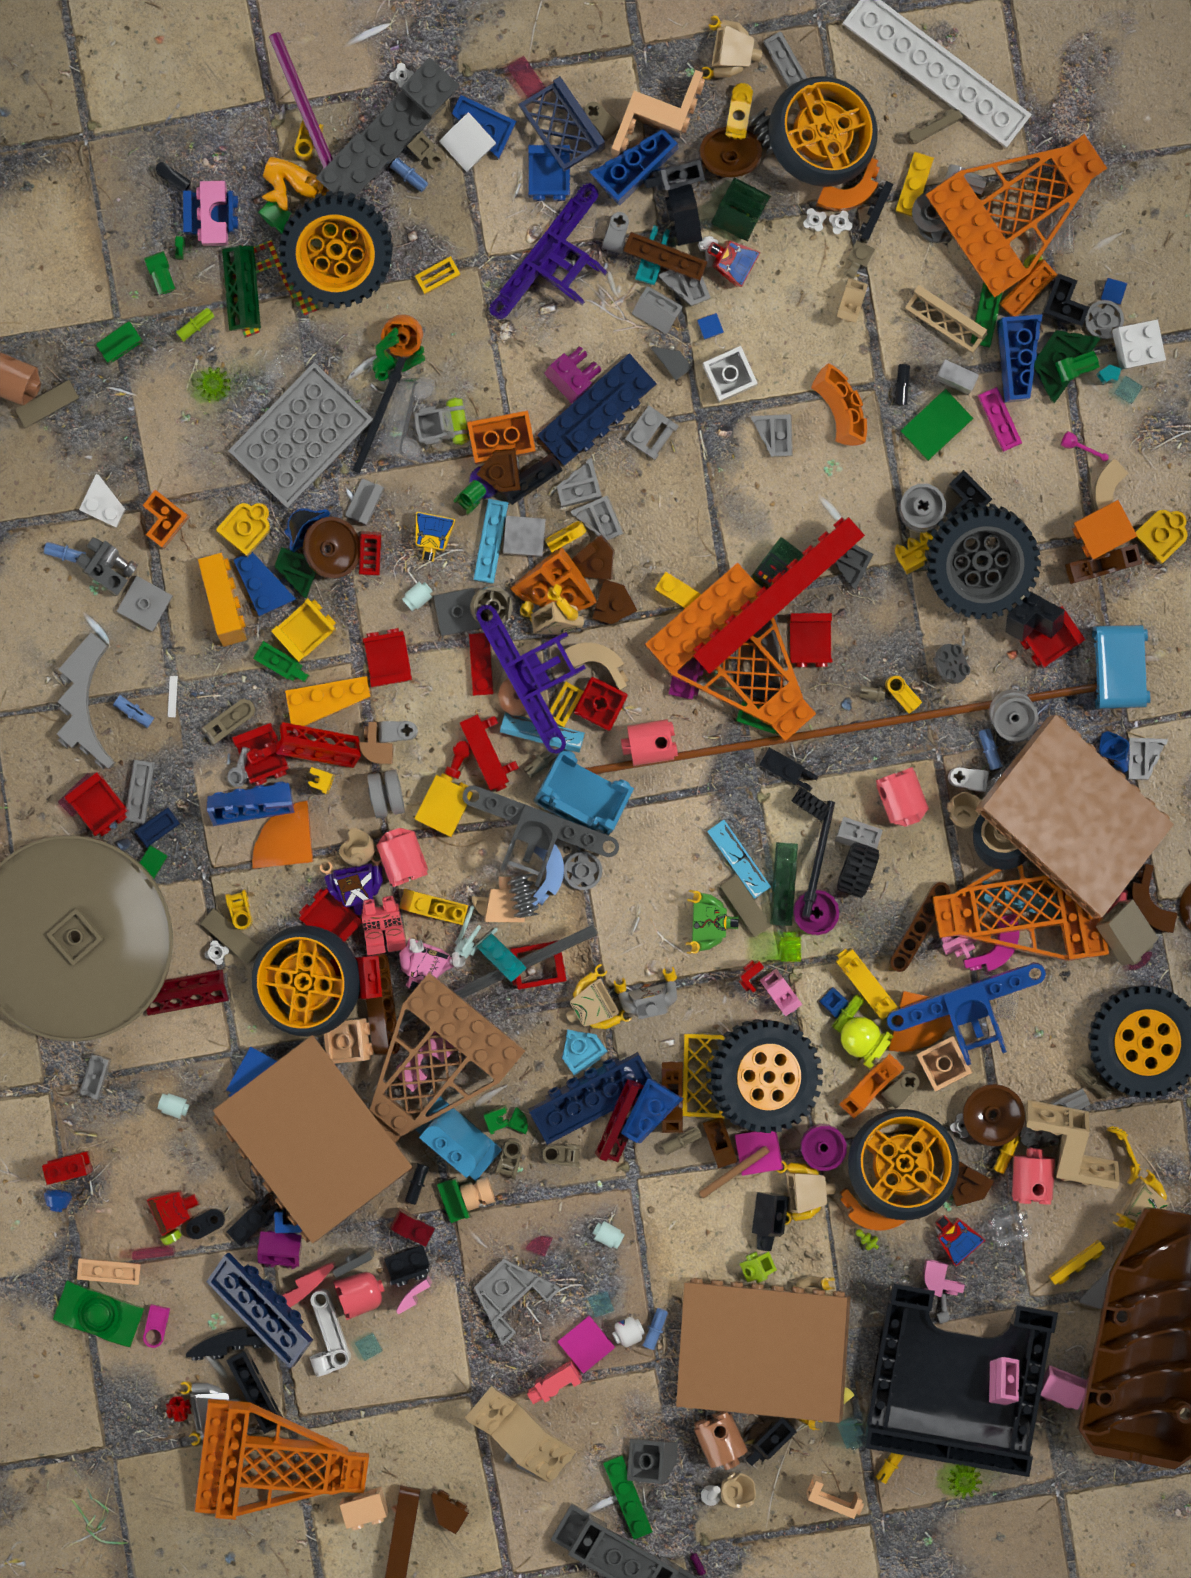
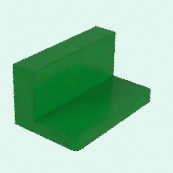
M127 322L99 341L96 346L110 365L144 341L133 325Z
M457 1177L438 1183L437 1187L450 1222L453 1223L464 1218H470L471 1215L466 1208Z

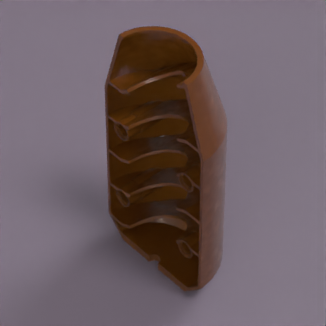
M1144 1207L1109 1271L1077 1427L1095 1455L1127 1461L1131 1460L1174 1470L1191 1459L1190 1214ZM1185 1408L1184 1412L1180 1414V1411Z

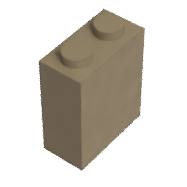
M1133 899L1119 901L1096 925V928L1121 965H1135L1140 962L1141 956L1154 947L1153 944L1159 939Z

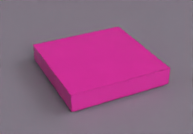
M749 1132L735 1135L740 1163L764 1146H767L770 1151L767 1155L742 1171V1176L783 1169L776 1132Z
M590 1315L557 1341L583 1374L615 1348Z

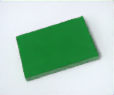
M945 388L900 432L929 461L974 418Z

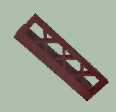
M223 969L165 980L160 992L152 1002H158L161 1005L154 1008L149 1006L146 1009L147 1015H156L229 1001ZM222 990L223 995H211L213 991ZM197 994L202 996L200 999L197 1000L191 998L192 995ZM176 998L182 1000L180 1003L175 1004L170 1002Z
M627 1079L595 1151L600 1160L607 1162L610 1159L619 1162L629 1138L624 1135H618L623 1124H626L628 1120L626 1117L631 1106L633 1105V1108L637 1101L635 1097L638 1090L643 1089L644 1084ZM617 1143L618 1149L616 1154H610L614 1144Z

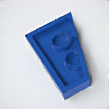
M460 95L452 114L460 121L469 112L497 143L490 151L500 159L517 121Z
M253 552L248 557L243 555L234 559V563L259 617L297 600Z
M647 1079L621 1134L636 1143H641L684 1098L653 1079Z

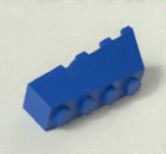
M662 129L641 141L635 147L624 151L618 157L605 162L604 165L597 169H593L590 171V174L620 206L644 183V179H648L656 169L662 166L679 149L678 143Z
M276 782L271 786L258 785L253 787V789L247 790L235 789L230 793L217 792L212 796H207V812L213 826L295 812L290 784L285 782Z

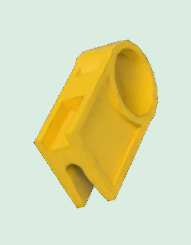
M577 521L544 540L551 552H554L585 534L586 529L582 521Z

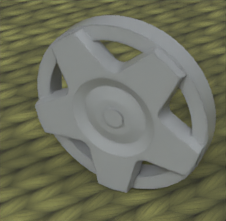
M1101 300L1091 305L1085 318V325L1089 333L1101 339L1112 338L1113 333L1111 334V329L1113 327H1123L1124 324L1122 310L1117 304L1108 300ZM1100 304H1107L1104 309H1101L1097 306ZM1115 309L1118 311L1120 318L1114 315ZM1091 313L1093 319L1089 322V314ZM1094 330H1100L1101 335L1095 333Z
M577 852L567 859L564 865V876L568 884L573 888L588 890L596 886L600 881L602 865L595 855L589 852ZM578 856L577 862H570L574 857ZM588 856L592 857L596 862H589ZM567 871L572 873L571 880L568 878ZM599 871L598 878L595 880L593 874ZM581 882H584V883L587 884L588 886H587V887H580V886H578V885H579Z

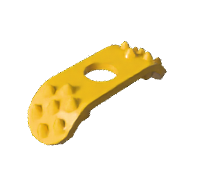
M746 83L736 84L732 91L725 133L729 138H739L740 140L746 138L753 96L752 87ZM741 111L744 113L745 118L741 121L735 120L733 113Z
M1107 1127L1106 1131L1115 1133L1117 1138L1123 1140L1133 1164L1130 1166L1131 1175L1128 1179V1183L1132 1184L1139 1178L1138 1174H1140L1141 1168L1127 1139L1128 1134L1118 1127Z

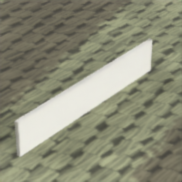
M170 676L168 717H176L178 676Z

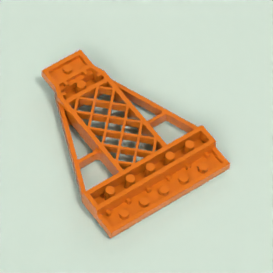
M1083 134L1064 147L957 171L925 194V196L993 297H996L1031 272L1091 182V179L1102 173L1107 167L1086 135ZM1035 157L1040 159L1009 181L1005 180L998 169L1000 165ZM1050 159L1054 165L1045 162ZM1042 166L1054 167L1051 179L1040 177ZM1039 167L1037 177L1027 175ZM993 168L1001 180L1002 186L980 200L964 175L974 171ZM1056 170H1058L1065 182L1055 180ZM1025 177L1036 179L1034 191L1023 189ZM1022 179L1020 189L1010 187ZM1040 180L1051 182L1048 194L1038 192ZM1054 183L1065 184L1063 197L1052 195ZM1068 187H1069V189H1070L1071 192H1072V193H1070L1069 195H1067V189H1068ZM1008 189L1019 191L1017 203L1006 201ZM1005 190L1003 200L993 199ZM1023 192L1034 194L1031 206L1020 204ZM1037 194L1048 196L1046 208L1035 207ZM1051 197L1062 199L1049 208ZM991 201L1002 203L1000 215L989 213ZM988 202L987 209H985L983 205ZM1068 202L1069 206L1045 240L1037 228V223ZM1005 204L1016 205L1015 217L1003 216ZM1020 206L1031 208L1029 220L1018 218ZM1034 209L1044 211L1032 220ZM991 216L1000 217L998 227ZM1003 218L1014 220L1012 232L1001 230ZM1017 221L1027 222V224L1015 231ZM1029 228H1033L1043 245L1028 267L1025 268L1011 248L1010 242ZM1002 233L1011 235L1005 238Z
M736 563L645 643V646L671 676L772 726L781 738L787 741L812 719L816 713L803 699L774 617L770 620L772 624L770 629L759 638L752 636L749 639L752 643H744L742 645L753 646L752 658L740 657L741 647L738 648V657L729 656L727 658L738 660L737 671H725L724 661L723 669L718 666L715 669L718 674L705 686L678 673L682 667L694 658L692 655L696 652L693 649L702 641L706 644L711 639L709 635L715 629H723L726 626L724 621L732 614L737 616L741 613L740 607L748 600L752 603L757 598L755 594L761 588L741 565ZM772 631L775 632L788 668L787 671L761 645V641ZM755 648H757L765 658H755ZM740 660L752 661V672H740ZM755 661L767 662L766 673L754 672ZM769 662L779 674L769 673ZM727 674H737L736 684ZM739 675H751V687L739 686ZM754 676H766L765 688L753 687ZM768 676L781 677L780 688H768ZM722 677L747 706H742L708 689V687L718 678ZM783 678H784V679L787 681V683H788V684H786L784 687H783ZM741 689L751 690L750 699L743 693ZM753 690L765 691V701H752ZM768 691H778L767 701ZM755 705H763V706L758 709Z
M1022 864L1018 866L1019 880L981 885L983 881L1002 871L995 869L954 894L933 897L939 938L959 936L1064 961L1109 955L1108 945L1096 928V925L1103 917L1093 919L1057 884H1052L1050 882L1052 880L1047 875L1025 878ZM1042 882L1037 888V890L1033 888L1031 885H1029L1032 883ZM1044 883L1055 889L1049 898L1039 892ZM1021 885L1017 892H1014L1009 888L1012 886ZM1024 886L1034 892L1029 901L1018 895ZM1001 888L996 896L988 891ZM1003 889L1014 895L1008 904L998 898ZM974 892H980L977 898L975 899ZM983 892L993 898L988 907L977 901ZM1055 893L1057 904L1051 901V898ZM1036 894L1046 901L1040 910L1030 903ZM1015 898L1026 904L1020 913L1010 907ZM995 900L1006 907L1000 916L990 910ZM1048 903L1058 909L1053 918L1042 912ZM977 905L985 910L980 919L978 917ZM1027 906L1037 912L1032 922L1022 915ZM1007 909L1017 915L1012 924L1001 918ZM987 912L997 919L991 928L981 921ZM1059 914L1060 919L1054 920V919L1057 917V915ZM1039 915L1043 916L1045 919L1048 920L1045 922L1034 923ZM1019 918L1028 923L1025 925L1014 926ZM999 921L1007 926L1006 928L994 929ZM980 925L983 926V927H984L985 929H987V930H986V931H981ZM1059 925L1062 928L1066 955L1037 949L1034 930ZM1027 930L1030 933L1032 948L991 939V936Z
M208 1399L195 1512L215 1514V1518L236 1520V1516L322 1494L334 1495L342 1492L364 1494L369 1453L348 1452V1447L250 1402ZM252 1412L277 1423L275 1436L260 1437L247 1435L249 1414ZM283 1426L314 1441L280 1438V1427ZM256 1449L261 1456L253 1461L248 1454ZM276 1451L281 1458L273 1462L269 1456ZM297 1453L302 1459L294 1464L289 1458ZM318 1455L323 1461L315 1466L310 1459ZM245 1458L249 1464L243 1468V1460ZM265 1459L270 1466L262 1471L257 1464ZM286 1461L290 1468L282 1472L278 1466ZM307 1463L311 1469L303 1474L299 1467ZM325 1466L323 1475L319 1469ZM254 1468L258 1474L256 1476H248L246 1472ZM274 1469L279 1475L276 1478H269L266 1474ZM294 1471L299 1476L296 1480L287 1477ZM316 1473L320 1479L318 1481H310L308 1477ZM240 1487L268 1489L267 1500L238 1507ZM272 1490L295 1492L271 1499Z

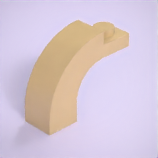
M1113 459L1105 466L1095 482L1093 501L1096 511L1114 502L1113 494L1117 484L1129 474L1116 459Z
M580 643L565 649L574 669L587 662L602 664L610 672L619 690L627 687L625 682L629 680L623 670L619 672L617 669L623 666L624 663L608 647L597 643Z

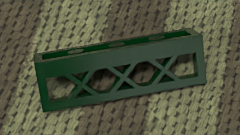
M238 245L222 249L229 331L261 328L254 246ZM231 252H234L235 260L233 263L230 262ZM234 273L236 274L235 283L232 282V275ZM235 294L238 295V302L236 304L233 298ZM237 314L240 317V325H236L235 317Z

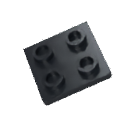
M423 1245L384 1258L391 1277L389 1281L391 1286L394 1284L396 1287L406 1285L409 1279L414 1277L416 1280L427 1277L431 1270V1265Z

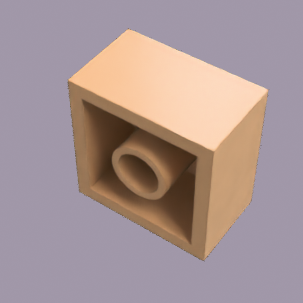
M955 1036L916 1054L935 1092L974 1073L971 1066H967Z
M382 1487L365 1491L364 1494L358 1493L344 1497L340 1502V1509L346 1529L358 1530L369 1522H372V1525L381 1523L388 1514V1507Z

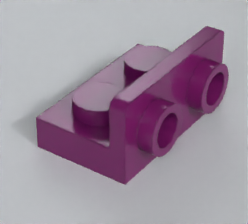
M693 658L678 673L697 683V678L703 675L704 668ZM672 676L669 695L691 700L693 696H698L699 689Z

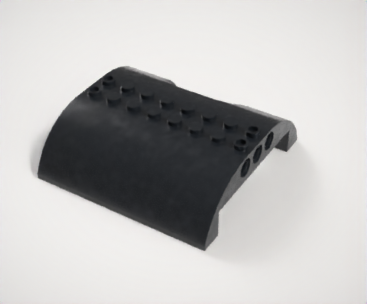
M893 1283L883 1319L866 1422L865 1448L1030 1477L1033 1456L1030 1453L1051 1333H1055L1058 1312L1016 1305L1007 1329L1001 1334L994 1337L970 1335L943 1330L932 1323L929 1311H932L935 1290ZM1001 1357L1019 1360V1401L1008 1405L989 1402L990 1361Z

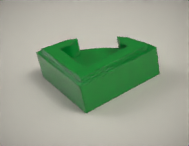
M176 236L175 258L177 260H184L185 238Z
M516 1107L507 1126L526 1134L528 1121L525 1114Z

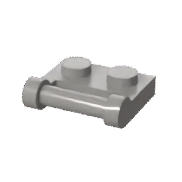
M648 406L625 440L656 460L660 449L672 432H676L679 426L651 406ZM661 423H663L667 427L652 448H648L646 446Z

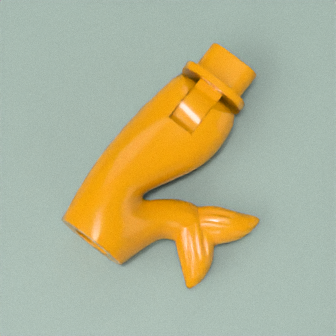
M270 157L267 161L263 178L274 187V190L264 194L262 198L268 202H277L278 206L285 211L288 210V199L284 179L290 183L295 191L308 198H315V195L319 193L325 196L329 190L316 179L317 175L292 162L276 157Z

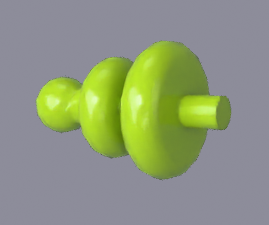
M861 1229L856 1230V1236L862 1238L861 1243H867L865 1246L867 1251L873 1247L876 1250L879 1248L876 1244L878 1242L877 1236L871 1238L870 1233L864 1234Z

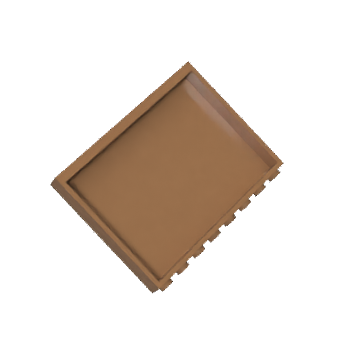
M1052 715L1046 718L975 810L1093 919L1102 918L1174 824L1169 820L1170 817L1166 813L1159 811L1155 807V803L1151 799L1145 798L1140 793L1141 791L1136 785L1130 784L1122 772L1115 770L1107 758L1101 757L1092 744L1086 743L1077 730L1071 729L1063 717Z
M313 1035L213 1110L216 1114L213 1116L219 1126H225L228 1130L225 1133L232 1143L237 1142L240 1146L238 1152L244 1160L249 1158L253 1164L250 1168L256 1176L261 1174L265 1180L262 1184L269 1193L273 1191L278 1198L275 1201L282 1210L284 1208L288 1210L290 1215L287 1217L294 1226L297 1224L303 1230L300 1234L307 1243L309 1241L312 1244L316 1243L413 1169Z
M691 1278L690 1281L684 1283L676 1407L836 1423L843 1420L851 1296L845 1295L844 1291H833V1294H827L823 1289H812V1292H805L804 1288L792 1287V1290H784V1286L780 1285L763 1288L764 1284L751 1283V1286H743V1282L732 1281L731 1285L723 1284V1280H711V1283L703 1282L702 1278Z

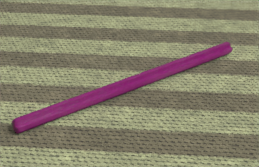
M280 32L273 33L269 36L270 42L324 169L333 158ZM349 229L351 236L355 237L357 235L356 232Z

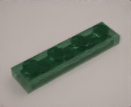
M776 842L771 925L792 926L798 844Z

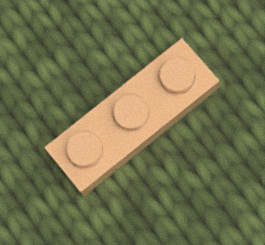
M79 1258L77 1279L139 1285L141 1263Z

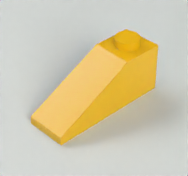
M666 571L654 589L684 609L701 595Z

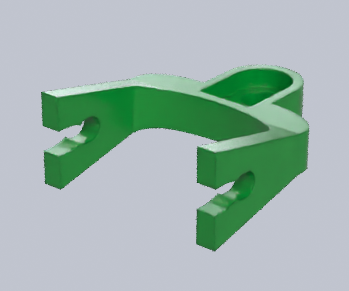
M396 327L375 346L377 358L373 360L372 365L375 378H378L379 381H384L388 378V372L394 369L398 360L385 351L399 343V337H397L398 329ZM420 346L418 351L414 352L406 360L402 372L425 361L423 346Z

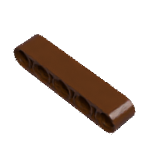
M936 882L929 889L889 959V965L894 971L903 972L910 965L936 920L935 912L928 915L924 908L928 903H933V897L937 896L935 894L937 886L943 885L946 890L944 895L950 894V888L946 883ZM918 921H922L925 924V929L920 933L914 929V925ZM907 939H912L915 943L912 950L904 948V942ZM896 957L904 959L903 967L896 968L893 962Z
M374 954L368 956H379L382 997L366 999L372 1048L374 1053L380 1056L387 1055L397 1019L388 958L385 954ZM395 1042L392 1054L398 1053L400 1049L398 1042Z
M400 1485L385 1578H406L420 1488Z

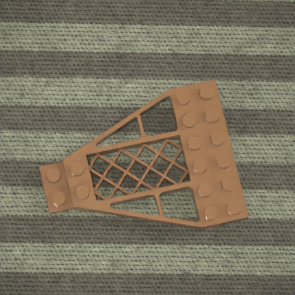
M429 972L402 1005L369 1110L392 1141L396 1143L401 1136L500 1083L526 1050ZM406 1009H409L430 1027V1030L414 1048L397 1036ZM434 1031H436V1032L438 1033V1035H432V1034H433ZM442 1037L443 1049L432 1050L431 1038ZM445 1039L455 1048H446ZM428 1040L429 1050L419 1051ZM395 1042H398L409 1051V1055L385 1083L383 1079ZM447 1051H458L460 1062L448 1063ZM444 1052L445 1063L433 1064L432 1053ZM461 1052L466 1056L463 1061ZM429 1053L430 1064L419 1066L418 1054ZM415 1055L416 1066L405 1067ZM469 1061H472L494 1080L468 1094L454 1082V1079ZM459 1065L449 1077L448 1066ZM445 1066L446 1078H435L434 1067ZM431 1068L432 1079L420 1080L419 1069ZM416 1069L417 1081L406 1082L404 1070ZM402 1071L403 1082L392 1083ZM446 1081L436 1093L435 1082ZM432 1082L433 1093L422 1094L420 1083ZM418 1084L419 1095L407 1096L406 1085ZM403 1085L404 1096L393 1097L392 1086ZM449 1086H452L464 1096L428 1117L425 1115ZM388 1087L390 1097L384 1093ZM432 1097L423 1108L422 1098ZM419 1098L420 1109L409 1110L408 1099ZM405 1099L406 1110L394 1100ZM410 1113H419V1114H418V1116L415 1118V1117H414L413 1115H411Z

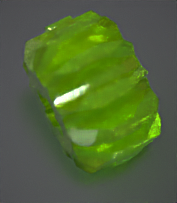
M208 367L209 374L201 371L204 379L197 378V381L202 384L196 386L197 390H203L200 394L201 397H205L208 394L207 401L210 402L214 396L216 402H219V394L226 398L227 395L223 391H231L229 386H225V384L231 383V379H224L227 376V372L224 371L220 374L219 367L215 369V373H213L211 367ZM213 379L219 382V385H216V389L209 386V383L212 384L210 381Z
M955 1465L958 1471L950 1470V1474L954 1477L947 1478V1481L952 1483L948 1486L949 1490L955 1489V1496H958L961 1492L962 1499L966 1498V1493H969L970 1497H974L972 1490L980 1491L976 1485L982 1484V1480L977 1479L981 1476V1473L979 1471L974 1473L976 1469L974 1467H970L968 1470V1466H963V1469H961L959 1465ZM964 1476L966 1479L970 1478V1480H967V1485L959 1483L962 1482L961 1478Z

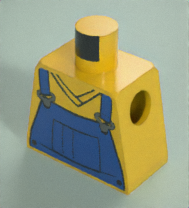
M416 512L415 544L417 547L424 548L422 560L434 562L436 550L445 552L456 523L455 519Z

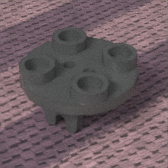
M944 644L938 648L935 658L932 659L936 663L941 680L951 684L962 682L970 674V666L967 664L962 647L958 644Z
M1025 1126L1020 1132L1021 1141L1027 1148H1045L1057 1146L1060 1143L1061 1135H1055L1048 1131H1035Z

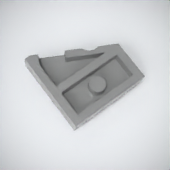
M1127 738L1130 744V760L1128 771H1126V779L1148 780L1153 772V766L1157 764L1160 758L1159 755L1164 745L1167 744L1168 739Z

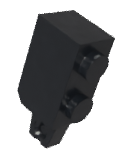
M692 159L656 169L653 172L654 177L644 179L643 182L645 188L656 186L657 190H670L703 181L705 177L701 161L699 159Z
M757 1192L752 1233L757 1234L758 1250L771 1251L774 1238L781 1237L784 1234L789 1196L771 1192Z
M778 1417L752 1442L753 1445L750 1447L752 1452L746 1457V1461L753 1466L759 1459L762 1462L765 1459L769 1460L797 1433L796 1428L785 1417Z

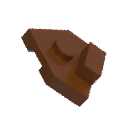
M515 448L495 450L477 472L480 478L487 481L499 492L520 490Z
M601 534L576 554L572 561L583 577L613 579L615 550Z
M604 579L592 619L612 625L638 610L624 585Z
M959 1161L958 1178L952 1192L955 1206L985 1199L994 1180Z

